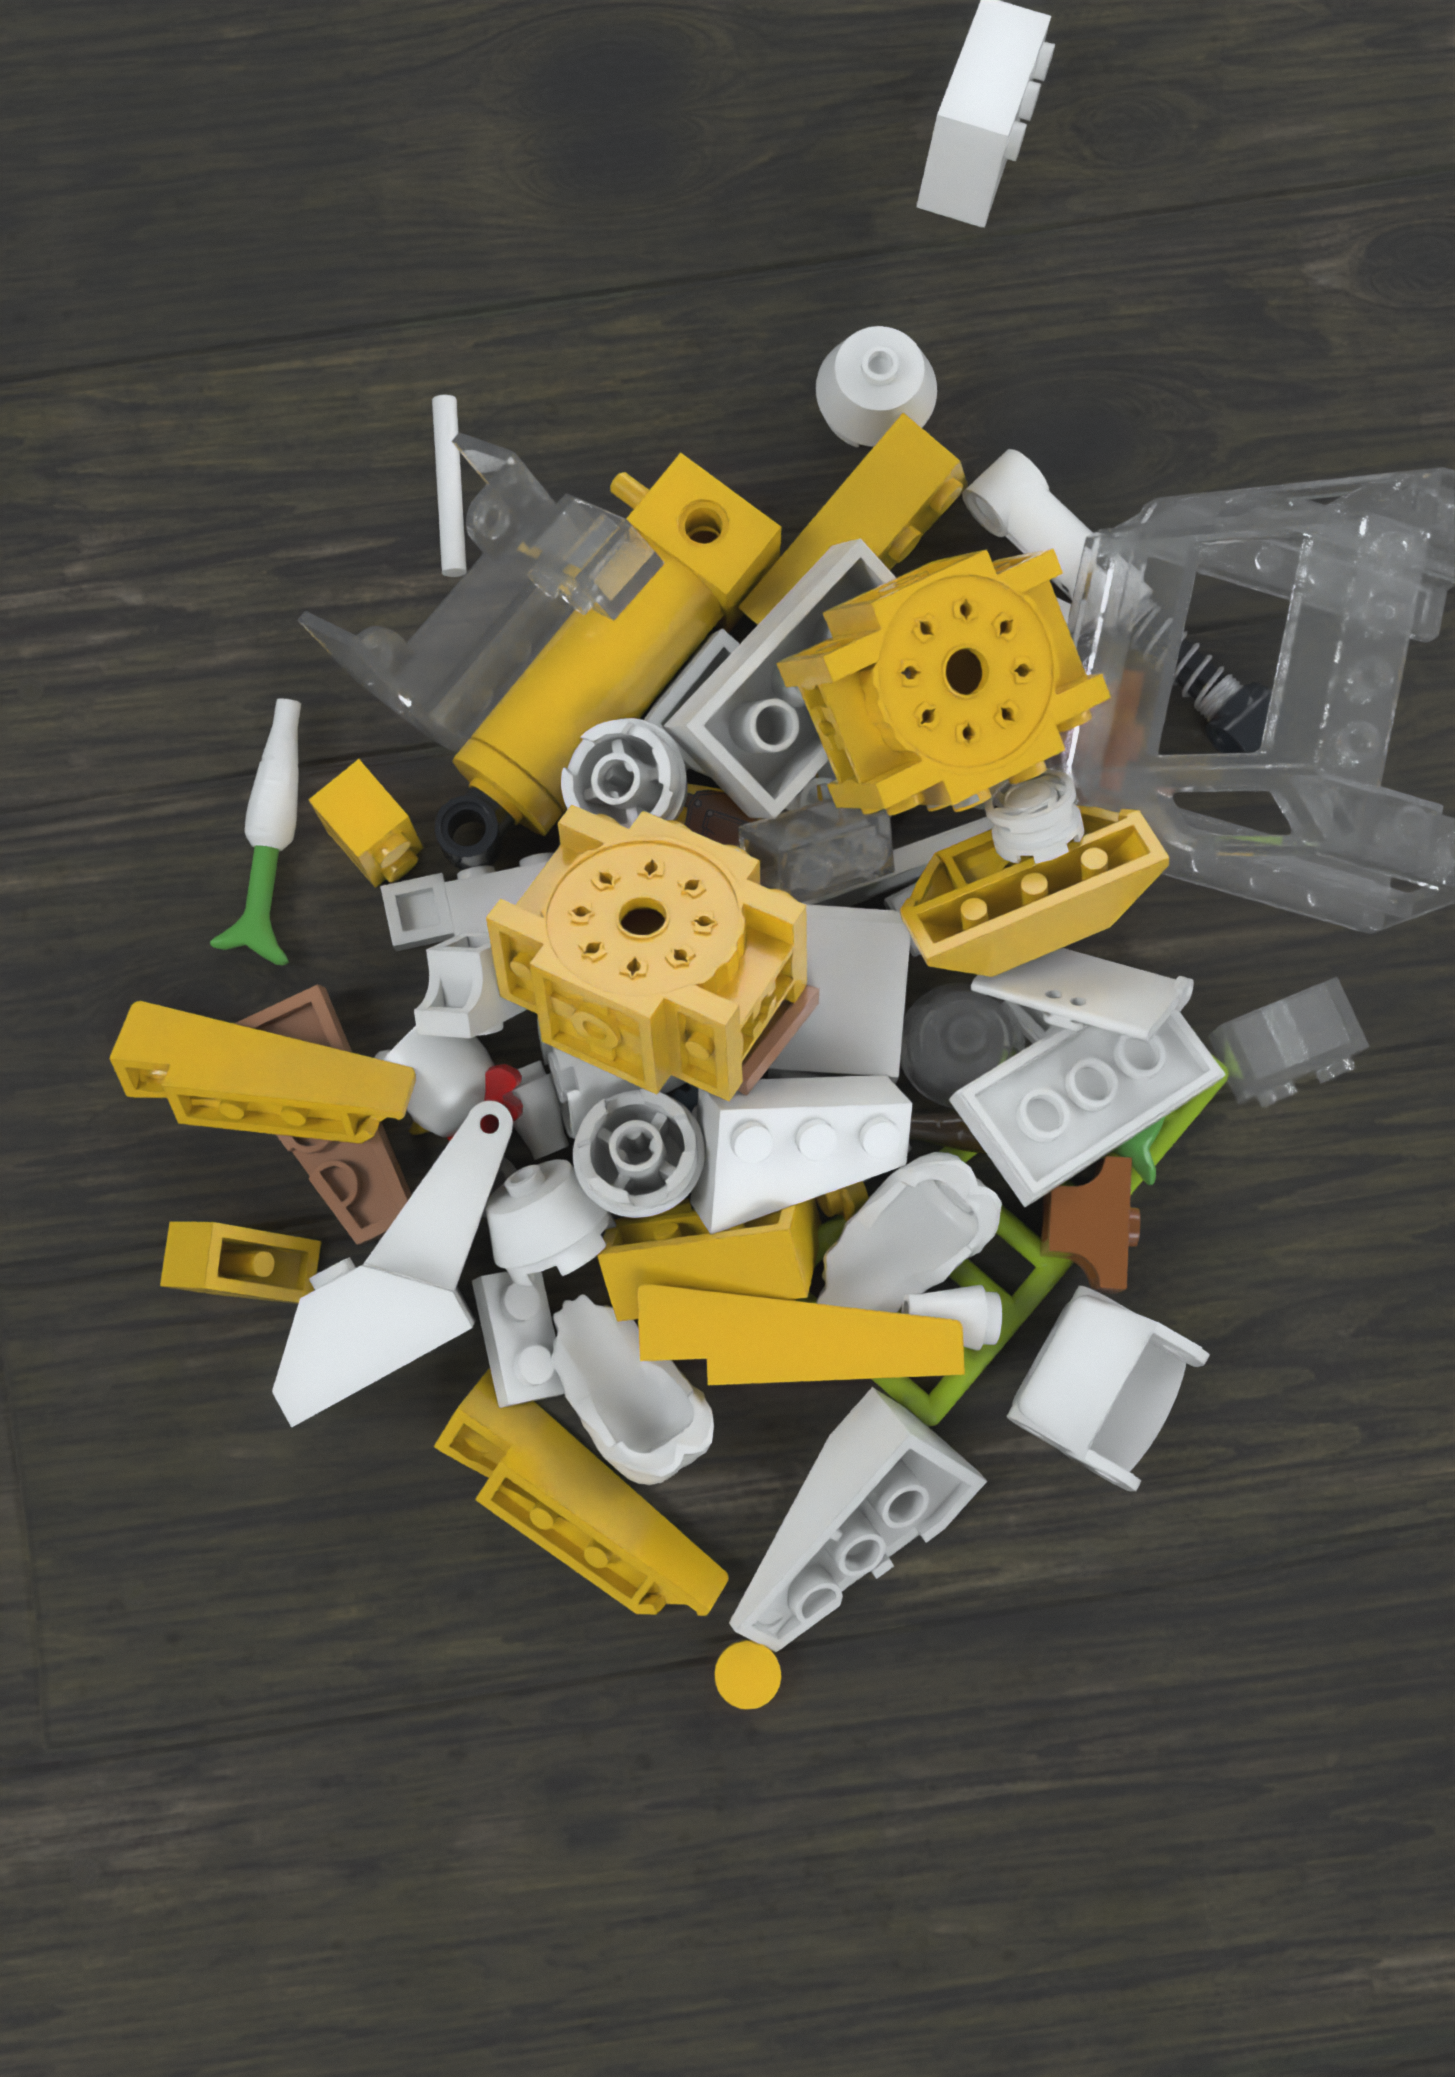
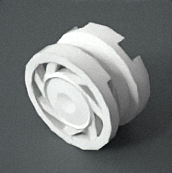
M1047 769L1042 774L1017 784H1010L1009 780L1006 779L989 790L991 798L984 802L987 818L994 823L992 836L996 853L1004 860L1019 864L1021 861L1020 856H1033L1035 864L1045 862L1069 852L1067 843L1070 840L1074 839V842L1081 841L1085 830L1080 809L1073 804L1076 798L1073 779L1066 773Z

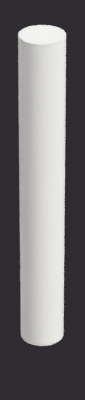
M438 395L432 399L442 574L448 577H459L465 575L467 570L457 401L451 395Z

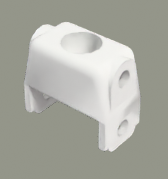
M1078 1286L1071 1301L1065 1305L1018 1389L1013 1399L1012 1407L1006 1417L1016 1425L1054 1446L1074 1462L1127 1491H1136L1141 1480L1130 1473V1471L1149 1449L1165 1423L1178 1394L1186 1363L1194 1367L1204 1366L1210 1354L1203 1350L1201 1346L1159 1322L1138 1315L1099 1292L1085 1286Z

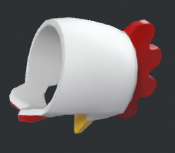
M415 1026L392 1050L380 1051L375 1056L376 1059L412 1067L415 1071L416 1083L407 1107L408 1113L413 1118V1124L409 1130L412 1135L432 1132L438 1136L447 1137L450 1142L468 1117L471 1109L484 1101H495L504 1105L510 1112L513 1122L523 1115V1104L512 1092L522 1082L521 1073L518 1069L507 1064L494 1065L486 1048L476 1036L473 1038L418 1035L417 1027ZM494 1115L483 1117L480 1123L482 1131L487 1134L496 1132L499 1128L498 1118Z

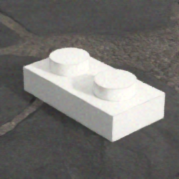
M508 1272L485 1275L472 1280L499 1408L565 1394L560 1376L551 1363V1356L554 1350L553 1340L556 1336L542 1272L533 1273L535 1280L531 1286H521L514 1283Z

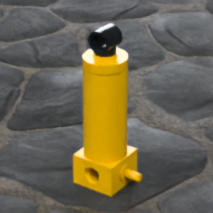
M682 453L676 457L650 490L626 472L619 473L610 485L611 493L634 509L626 518L628 546L471 736V739L465 743L453 758L452 762L458 771L470 782V789L465 795L450 799L440 808L435 818L434 831L444 856L454 867L465 870L471 867L491 866L494 864L503 850L504 836L514 824L518 825L520 823L534 833L545 836L567 809L561 789L563 767L568 769L576 748L583 740L580 737L590 728L603 722L625 718L640 719L714 627L718 630L723 628L728 634L744 615L738 608L739 605L780 558L781 526ZM477 822L485 826L486 831L482 840L475 845L460 846L453 841L456 830L465 823Z

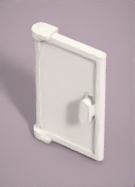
M1060 948L993 977L977 975L971 984V990L1044 1011V1021L1056 1026L1079 1031L1084 1028L1085 1023L1148 1042L1173 1010L1181 1011L1187 1004L1193 991L1194 982L1193 979L1183 976L1172 979Z

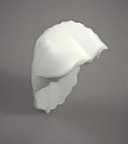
M932 1152L913 1160L909 1164L897 1169L882 1183L862 1208L845 1223L839 1239L825 1252L823 1258L824 1271L822 1274L825 1286L820 1292L816 1304L897 1313L902 1308L903 1298L906 1293L924 1294L927 1289L944 1282L950 1273L964 1260L981 1252L983 1247L995 1236L998 1229L1002 1206L1001 1200L994 1191L987 1188L981 1180L975 1177L971 1167L961 1161L958 1156L944 1152Z
M583 1294L579 1295L574 1301L565 1300L562 1305L563 1309L553 1315L557 1337L553 1340L554 1350L551 1356V1363L560 1376L565 1397L579 1415L583 1427L588 1431L602 1456L629 1480L638 1484L652 1485L668 1480L681 1468L691 1464L699 1456L706 1453L712 1443L714 1422L712 1409L706 1401L704 1393L688 1381L672 1360L640 1361L639 1327L634 1320L617 1322L613 1307L609 1305H595Z

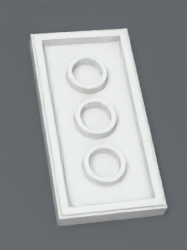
M1173 1010L1148 1042L1085 1023L1084 1028L1079 1031L1060 1027L962 1087L950 1097L949 1101L1023 1206L1027 1207L1218 1083L1226 1074L1182 1014L1177 1010Z

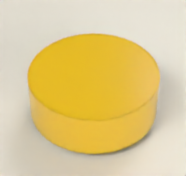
M741 1640L732 1643L720 1654L715 1666V1683L720 1695L732 1706L740 1709L759 1708L767 1704L778 1691L781 1681V1669L775 1654L768 1647L753 1640Z

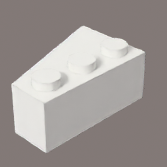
M999 0L980 1L937 114L917 208L985 228L1007 159L1016 161L1027 126V124L1020 122V119L1030 121L1037 102L1041 84L1033 82V80L1044 81L1055 48V44L1045 42L1051 16Z
M887 1075L760 1079L747 1096L736 1091L730 1102L699 1088L696 1120L704 1138L705 1160L701 1175L691 1191L690 1203L710 1234H714L905 1166L907 1162L912 1102Z

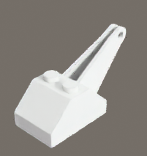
M484 1101L471 1109L468 1117L363 1265L356 1268L349 1257L309 1278L315 1291L300 1298L272 1390L291 1427L473 1327L476 1319L457 1284L512 1133L513 1119L504 1105L495 1101ZM486 1115H494L499 1120V1128L492 1134L483 1132L480 1126L482 1118Z

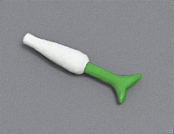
M277 699L273 725L262 760L259 763L248 802L245 835L254 847L246 909L233 926L210 941L212 947L222 950L246 945L264 959L281 966L288 964L289 960L279 947L272 930L270 909L279 851H282L293 841L297 821L299 776L298 722L301 703L290 699Z

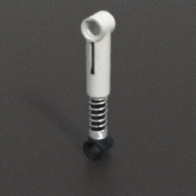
M1008 449L963 491L964 503L980 525L998 537H1007L1023 554L1054 548L1063 574L1051 580L1111 638L1121 634V638H1124V641L1132 639L1134 641V651L1143 650L1146 653V662L1155 661L1159 665L1158 674L1167 673L1171 676L1170 685L1179 684L1183 688V697L1191 696L1196 700L1195 709L1201 711V714H1204V718H1208V721H1210L1206 725L1205 730L1208 739L1216 750L1231 764L1240 769H1251L1294 727L1295 720L1292 712L1276 693L1261 683L1251 682L1243 687V685H1240V681H1236V678H1233V674L1224 676L1222 674L1224 666H1220L1217 669L1210 662L1212 654L1206 657L1197 650L1200 647V643L1192 645L1185 638L1187 631H1183L1180 634L1173 627L1175 620L1168 622L1160 615L1163 612V608H1159V604H1155V601H1152L1155 591L1049 491L1046 479L1040 470L1022 453Z

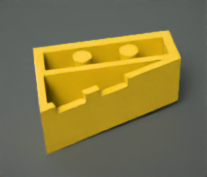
M687 1198L683 1199L673 1208L654 1216L640 1218L623 1217L614 1220L616 1227L606 1230L603 1238L606 1247L597 1254L617 1322L638 1319L637 1291L642 1284L795 1301L799 1298L808 1297L819 1249L818 1228L821 1225L816 1200L812 1198L710 1234L695 1209L691 1208L690 1201Z

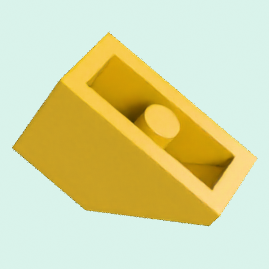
M169 1222L160 1286L213 1295L299 1304L300 1298L314 1291L309 1278L317 1274L321 1241L216 1222Z

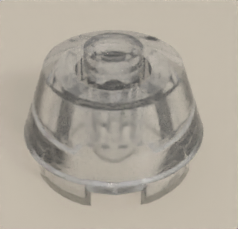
M967 983L943 985L921 996L906 1013L903 1019L900 1054L901 1066L908 1080L922 1095L935 1103L954 1108L949 1099L956 1091L1025 1049L1024 1033L1015 1012L1003 999L972 991L971 984Z

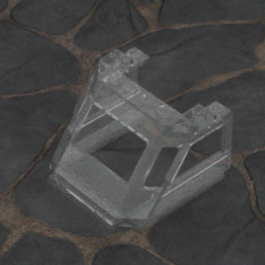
M1439 467L1158 497L1142 505L1141 513L1118 526L1100 529L1087 536L1068 615L1067 627L1086 675L1102 673L1111 698L1090 708L1092 719L1073 729L1059 732L1066 750L1044 760L1047 769L1062 771L1073 779L1076 792L1073 804L1075 806L1098 807L1118 813L1121 809L1140 810L1169 856V866L1161 873L1163 875L1364 933L1372 934L1454 904L1455 818L1442 815L1444 805L1381 787L1409 640L1412 638L1428 643L1439 636L1447 590L1455 586V471ZM1342 496L1327 505L1309 500ZM1196 572L1291 601L1262 744L1253 753L1158 755ZM1269 791L1289 822L1292 832L1289 835H1271L1177 807L1173 795L1176 792ZM1394 877L1425 887L1407 893L1390 888L1391 878Z

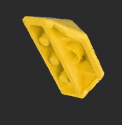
M1077 806L1080 809L1083 821L1084 835L1080 842H1074V839L1070 840L1067 843L1069 852L1053 860L1036 864L1033 856H1020L1021 861L1019 864L1004 860L996 853L992 829L935 852L919 877L910 898H907L900 908V915L927 966L993 977L1110 928L1169 866V856L1140 810L1121 809L1118 813L1098 807Z

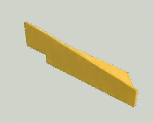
M137 1001L132 1004L109 1058L127 1097L167 1098L178 1124L359 1144L372 1138L380 1122L385 1118L391 1117L398 1120L404 1118L416 1083V1074L412 1067L143 1001Z
M642 1284L637 1291L640 1361L707 1359L708 1385L965 1375L963 1327L958 1320L652 1284Z
M490 1368L458 1406L434 1445L440 1452L489 1478L475 1500L635 1614L657 1615L666 1604H684L694 1609L698 1616H707L728 1582L729 1576L725 1570L537 1403L532 1401L499 1408Z

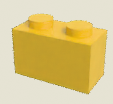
M360 759L355 761L309 799L310 804L328 834L375 888L386 879L390 883L399 880L416 865L418 861L416 854L423 849V846L409 816Z

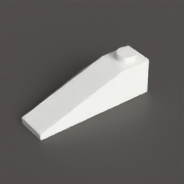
M872 1387L828 1437L729 1624L735 1632L768 1647L774 1652L779 1651L841 1605L843 1590L870 1571L877 1579L894 1567L889 1557L919 1535L927 1543L942 1532L984 1486L987 1480L912 1412Z

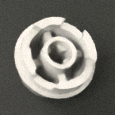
M874 326L852 334L827 355L818 372L816 397L823 417L831 430L840 439L854 447H859V444L874 447L902 413L906 414L921 428L926 424L935 407L937 382L930 362L910 337L890 327Z
M625 718L598 724L587 730L580 737L583 740L576 748L568 769L563 767L561 789L567 809L572 804L595 815L604 814L615 819L621 826L628 829L642 811L666 821L678 818L687 797L686 769L678 746L663 729L645 720Z
M645 1089L626 1091L608 1099L600 1100L582 1121L573 1148V1164L576 1177L588 1197L598 1206L613 1214L634 1218L654 1216L679 1204L696 1185L705 1160L703 1134L693 1114L673 1097L661 1092L656 1095Z
M551 1160L538 1165H529L516 1171L490 1196L485 1207L494 1262L499 1267L506 1268L513 1282L521 1286L533 1285L535 1280L533 1273L541 1272L557 1266L562 1276L583 1266L606 1247V1243L601 1236L604 1229L616 1227L610 1212L598 1206L584 1192L576 1177L574 1166L566 1160Z

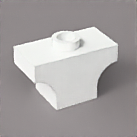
M464 932L426 949L429 966V986L424 1000L414 1009L418 1035L473 1038L477 1035L492 1034L503 1029L504 1021L527 1010L500 997L489 933Z

